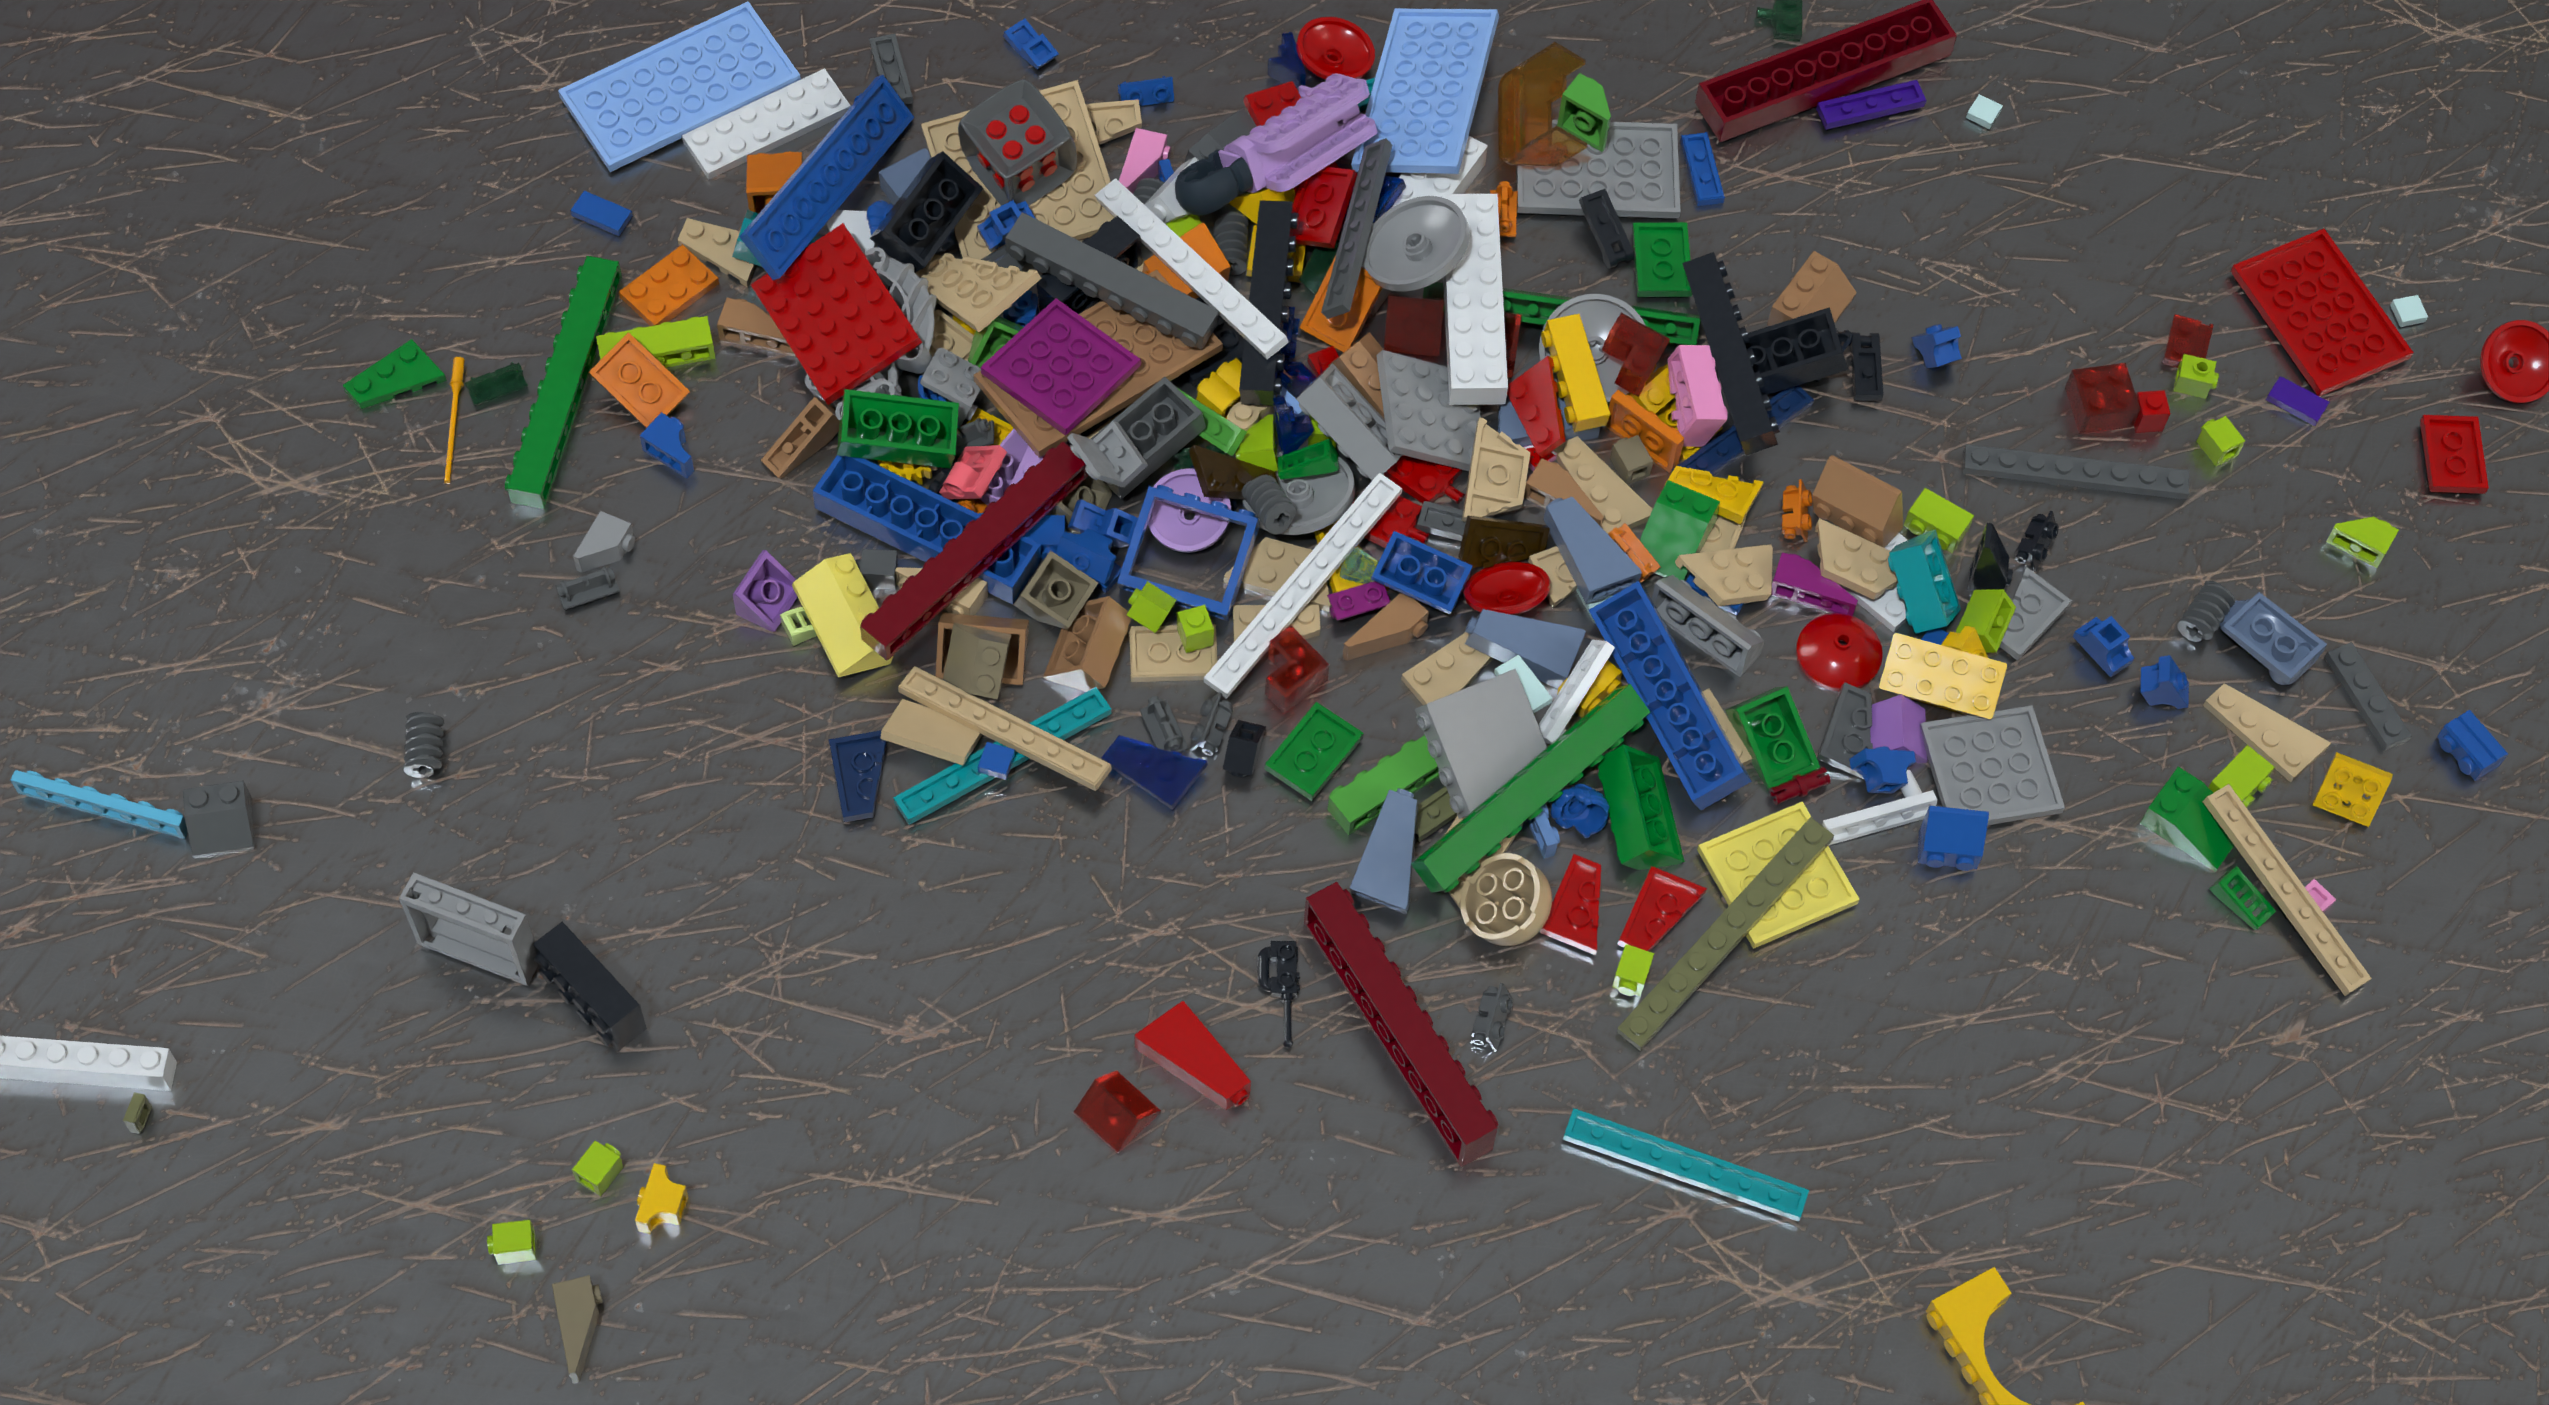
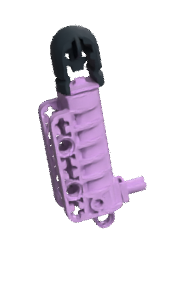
M1334 73L1328 76L1325 82L1320 83L1314 88L1304 85L1299 86L1301 98L1296 102L1295 106H1288L1281 111L1279 116L1270 117L1265 122V125L1254 127L1248 136L1243 135L1225 146L1224 151L1217 149L1209 154L1208 159H1201L1182 170L1175 182V195L1179 205L1192 215H1206L1228 204L1238 196L1239 191L1255 193L1263 187L1277 192L1288 191L1372 138L1378 132L1375 121L1372 118L1366 117V114L1360 113L1358 104L1370 95L1366 80Z

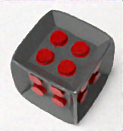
M1026 79L1018 80L999 90L970 110L958 124L959 141L964 155L975 174L1001 206L1012 200L1016 204L1026 201L1029 206L1061 185L1077 168L1076 145L1068 128L1040 91Z

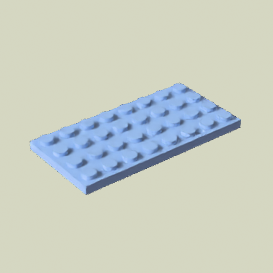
M747 1L558 90V93L608 170L612 172L681 139L682 135L801 80V77Z
M1394 9L1365 113L1366 117L1374 119L1378 132L1372 138L1356 147L1351 163L1353 170L1358 172L1365 146L1387 138L1392 144L1386 172L1459 174L1499 20L1498 9Z

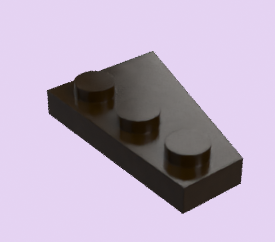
M1194 444L1189 450L1204 497L1245 499L1242 496L1244 485L1261 475H1270L1278 483L1275 472Z
M1467 515L1458 559L1473 565L1472 568L1481 566L1486 568L1500 562H1515L1529 559V556L1546 549L1550 528L1543 524Z

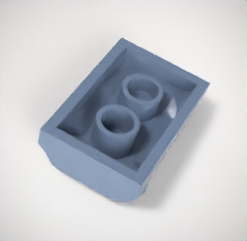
M2260 592L2251 599L2235 601V604L2230 607V612L2225 615L2224 621L2219 623L2221 630L2269 669L2270 677L2274 682L2281 685H2290L2300 678L2316 662L2327 646V643Z

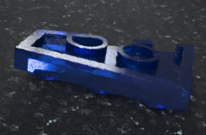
M1121 735L1116 738L1101 757L1102 760L1111 764L1112 769L1172 810L1208 765L1206 760L1199 758L1196 760L1182 756V753L1172 750L1171 752L1153 747L1152 744Z

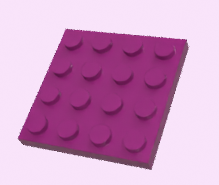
M1056 298L980 367L982 375L1066 436L1141 366V359Z

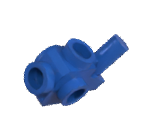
M1027 290L1008 309L1003 311V318L1025 327L1039 314L1037 294Z

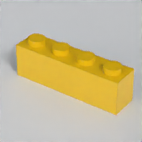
M1580 314L1547 320L1545 329L1541 332L1543 346L1549 348L1550 357L1554 361L1555 368L1552 370L1558 378V395L1560 398H1564L1566 404L1564 414L1567 423L1572 424L1574 432L1606 426L1610 417V411Z

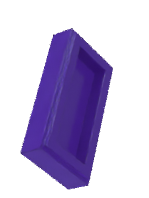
M2282 376L2278 378L2266 398V401L2313 426H2316L2330 403Z

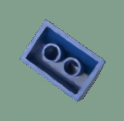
M1394 531L1374 570L1371 580L1451 614L1468 581L1473 565Z

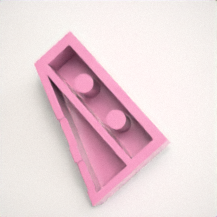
M1679 345L1668 358L1670 394H1675L1676 411H1671L1672 420H1677L1678 431L1684 437L1683 447H1704L1727 421V408L1723 403L1721 384L1717 379L1715 371V359L1712 357L1709 345Z

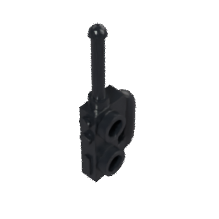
M1271 941L1270 947L1263 948L1258 954L1257 980L1261 989L1271 992V998H1281V1001L1284 1003L1283 1045L1285 1048H1291L1293 1045L1291 1003L1293 998H1297V992H1300V985H1297V980H1300V972H1297L1298 947H1296V941ZM1269 960L1270 962H1276L1277 977L1269 978Z

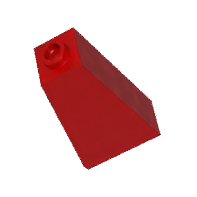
M1184 1001L1178 1003L1134 1035V1047L1140 1053L1223 1109L1227 1110L1233 1105L1238 1107L1249 1098L1251 1090L1250 1079Z

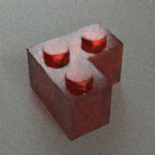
M1620 313L1602 347V351L1624 362L1614 384L1639 397L1661 360L1670 339Z
M1292 625L1269 641L1268 658L1278 669L1266 677L1265 695L1284 714L1328 681L1329 664Z

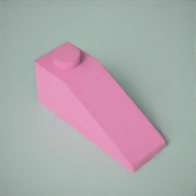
M1139 128L1135 129L1119 182L1132 194L1140 180L1144 178L1154 179L1158 175V161L1170 158L1171 147L1167 146V135Z

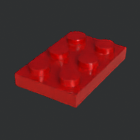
M1325 167L1300 183L1293 202L1294 213H1299L1298 229H1293V236H1296L1297 244L1334 248L1356 182L1357 173L1355 170Z
M2423 415L2420 419L2430 492L2486 494L2489 486L2479 418L2476 416Z

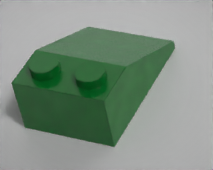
M1667 480L1640 538L1641 543L1661 566L1654 572L1655 574L1664 578L1674 575L1679 580H1686L1690 571L1685 566L1680 569L1675 564V561L1679 555L1700 553L1717 521L1720 501Z
M1788 686L1775 687L1725 709L1729 721L1751 755V763L1767 790L1770 787H1775L1792 780L1794 775L1800 774L1802 776L1820 768Z
M2178 766L2148 807L2140 824L2216 872L2235 845L2202 802L2213 792L2204 782Z

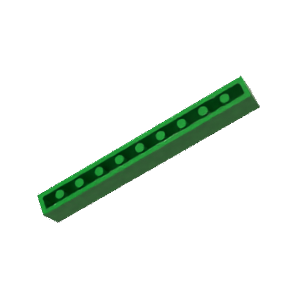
M586 256L584 265H580L578 268L576 288L571 289L568 311H564L562 314L561 332L555 335L553 355L547 358L545 378L540 380L538 384L537 402L531 405L529 412L530 422L528 427L523 428L520 451L517 450L514 454L512 475L508 474L506 477L505 491H508L511 503L540 509L545 508L589 377V371L592 368L598 350L596 336L603 335L622 279L619 261Z
M1443 279L1424 287L1421 308L1445 311ZM1503 288L1504 319L1545 325L1550 315L1564 302L1572 299V297ZM1631 306L1643 319L1648 329L1650 340L1697 345L1700 325L1699 315Z
M1631 684L1617 687L1411 863L1432 893L1438 891L1446 893L1459 884L1458 878L1462 874H1469L1480 866L1479 860L1484 855L1490 856L1501 847L1499 842L1505 837L1511 838L1522 829L1521 823L1526 819L1531 820L1543 811L1541 808L1543 804L1547 801L1550 803L1563 794L1561 789L1565 785H1571L1581 779L1584 775L1582 771L1587 766L1593 767L1604 758L1602 754L1608 748L1610 750L1616 748L1624 741L1623 735L1628 731L1633 732L1644 724L1642 719L1650 711Z

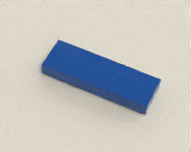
M1708 133L1681 135L1680 142L1697 206L1724 203L1725 197Z

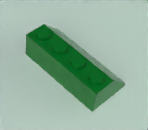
M845 389L839 425L837 455L951 469L956 455L959 403Z
M1624 744L1603 755L1604 758L1597 764L1599 769L1598 776L1602 782L1605 799H1607L1610 807L1611 830L1615 836L1617 856L1621 864L1637 870L1650 869L1651 866L1658 868L1684 863L1659 757Z

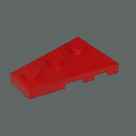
M1550 356L1545 357L1509 383L1507 395L1537 454L1541 457H1545L1566 442L1561 409L1558 408L1556 393L1558 392L1557 382L1554 381L1552 370L1555 368L1554 361Z
M1573 854L1552 902L1549 917L1540 930L1541 934L1596 955L1601 864Z

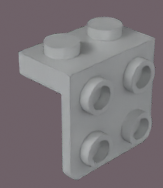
M938 348L920 383L922 386L948 400L959 403L957 428L960 429L964 419L970 421L978 407L973 402L979 404L984 395L983 391L974 382L973 374L980 371V368L944 348Z
M1112 421L1093 440L1075 433H1071L1067 437L1072 444L1070 446L1072 452L1084 461L1086 472L1094 480L1099 479L1109 485L1114 484L1125 487L1148 466L1118 422Z

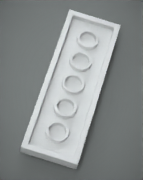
M824 68L682 135V139L709 180L747 162V155L769 152L842 117L851 105Z

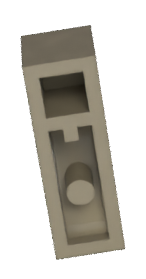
M590 1275L552 1284L568 1371L573 1384L580 1382L599 1318L597 1304L603 1303L599 1284L593 1285Z

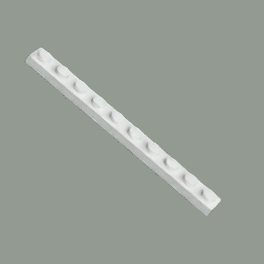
M1116 178L1095 194L1097 201L1114 217L1118 215L1140 235L1141 242L1210 307L1218 310L1219 315L1267 360L1288 343L1284 333Z
M1379 472L1206 674L1204 683L1218 693H1222L1221 695L1227 699L1401 495L1402 488Z

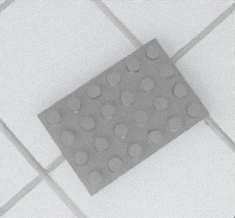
M1517 118V213L1585 215L1579 199L1606 189L1619 217L1679 219L1681 209L1677 124L1610 122L1606 147L1601 152L1558 128V120Z

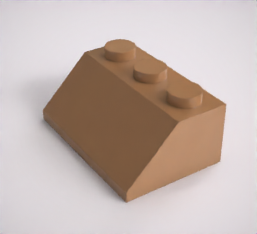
M1813 251L1773 304L1767 325H1775L1829 307L1836 323L1857 292L1837 263Z
M1369 332L1332 363L1384 418L1376 357L1384 349Z
M1833 455L1828 458L1812 495L1813 513L1823 520H1828L1846 531L1885 548L1903 528L1902 491Z
M1110 596L1086 601L1069 629H1061L1043 678L1047 681L1085 692L1095 687L1097 689L1105 688L1110 680L1115 660L1119 656L1123 639L1129 630L1131 618L1126 615L1128 611Z
M942 613L938 622L936 677L941 679L944 677L953 624L958 623L1011 634L1002 684L1023 685L1029 620Z

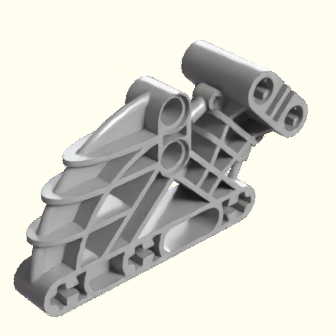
M874 247L866 251L864 255L887 290L889 286L891 287L889 293L923 343L852 390L902 396L900 394L901 387L898 385V371L895 368L921 374L926 371L933 358L929 350L934 334L936 295H929L927 278H919L914 273L913 264H903L888 257L883 249ZM890 368L887 381L881 372ZM807 374L805 385L815 397L824 400ZM841 398L833 402V405L836 407V417L839 421L843 404Z

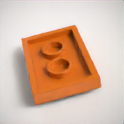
M682 244L621 289L619 296L649 326L660 325L663 322L671 321L719 285V278Z
M1334 258L1299 328L1334 346V348L1345 352L1357 340L1383 287L1376 284L1371 279L1367 270L1361 266L1350 311L1327 319L1321 311L1335 261Z
M629 332L589 371V374L645 428L661 412L668 416L690 394V391Z
M1617 390L1610 399V417L1605 427L1620 438H1631L1638 435L1653 462L1671 474L1672 469L1679 463L1684 437L1677 429L1669 427L1662 422L1655 413L1647 411L1640 406L1632 396L1625 395L1620 390Z

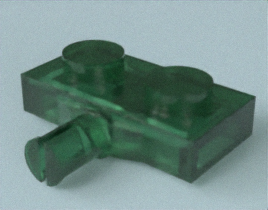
M1774 0L1773 9L1757 7L1756 18L1771 20L1775 39L1800 42L1802 37V0Z

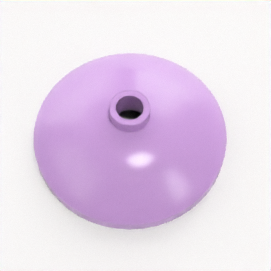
M1195 469L1173 471L1162 477L1153 486L1154 488H1157V485L1167 486L1174 490L1173 493L1184 496V493L1194 494L1201 498L1200 501L1211 504L1212 501L1226 504L1228 509L1231 510L1229 498L1204 497ZM1155 500L1148 522L1153 536L1162 545L1178 552H1196L1210 547L1221 538L1229 525V521L1159 500ZM1192 512L1195 514V517L1192 520H1187L1185 515Z

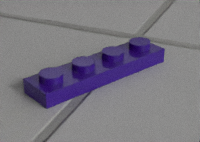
M1913 80L1818 102L1816 110L1825 130L1925 107L1927 100L1918 81Z

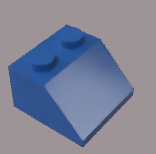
M1929 806L1918 834V863L1927 864V866L1933 868L1942 866L1956 867L1962 871L1977 869L1983 857L1989 812Z

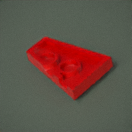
M1651 866L1620 936L1618 945L1625 947V944L1650 952L1702 898L1707 888Z

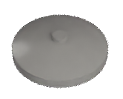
M1422 196L1404 201L1385 212L1371 227L1363 258L1364 267L1376 284L1388 290L1412 291L1429 286L1453 270L1465 254L1470 239V228L1467 219L1455 203L1442 197Z
M1585 294L1572 298L1560 305L1550 315L1548 320L1580 314L1607 404H1610L1611 396L1617 390H1620L1625 395L1630 394L1643 379L1651 356L1649 332L1640 315L1626 302L1605 294ZM1540 336L1539 359L1541 361L1551 355L1549 348L1543 346ZM1553 373L1554 381L1558 382L1556 373Z
M1291 449L1278 453V457L1299 449ZM1338 457L1339 471L1327 474L1280 480L1278 471H1274L1279 486L1296 509V514L1290 527L1282 535H1300L1318 531L1336 522L1349 509L1355 496V483L1353 473L1343 459ZM1242 499L1244 510L1255 513L1246 502V499ZM1259 519L1260 528L1266 530L1265 526L1261 523Z

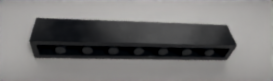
M1260 200L1249 302L1287 337V330H1283V324L1289 322V306L1285 305L1286 299H1291L1292 284L1288 283V276H1293L1294 259H1290L1291 252L1296 253L1297 239L1296 236H1293V229H1298L1299 213H1294L1292 201ZM1247 340L1244 341L1239 387L1241 404L1275 406L1276 395H1281L1282 378H1278V372L1284 370V354H1280L1281 349L1267 360Z
M1712 252L1682 263L1745 455L1747 456L1778 445L1775 434L1780 433L1775 416L1769 418L1768 411L1772 410L1768 395H1762L1760 388L1765 387L1760 371L1754 372L1753 366L1757 365L1753 349L1747 350L1745 344L1749 343L1750 339L1745 326L1739 327L1738 321L1743 320L1738 304L1732 305L1731 299L1736 297L1731 283L1725 284L1724 277H1727L1728 273L1723 260L1718 262L1715 253Z

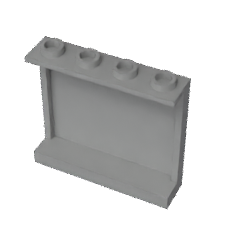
M1516 669L1415 709L1417 724L1424 731L1428 741V751L1435 759L1439 768V779L1446 786L1450 796V806L1457 813L1459 819L1469 815L1547 748Z

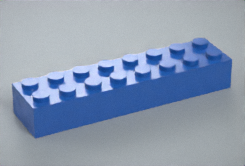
M837 455L813 489L815 509L924 562L941 553L945 544L950 539H956L963 533L965 526L970 521H976L981 516L864 458ZM1023 536L985 570L978 578L987 582L988 593L1013 605L1042 561L1041 544Z
M1637 581L1589 609L1604 640L1615 647L1612 654L1628 684H1631L1649 709L1650 713L1646 717L1689 797L1700 811L1752 782L1642 584Z

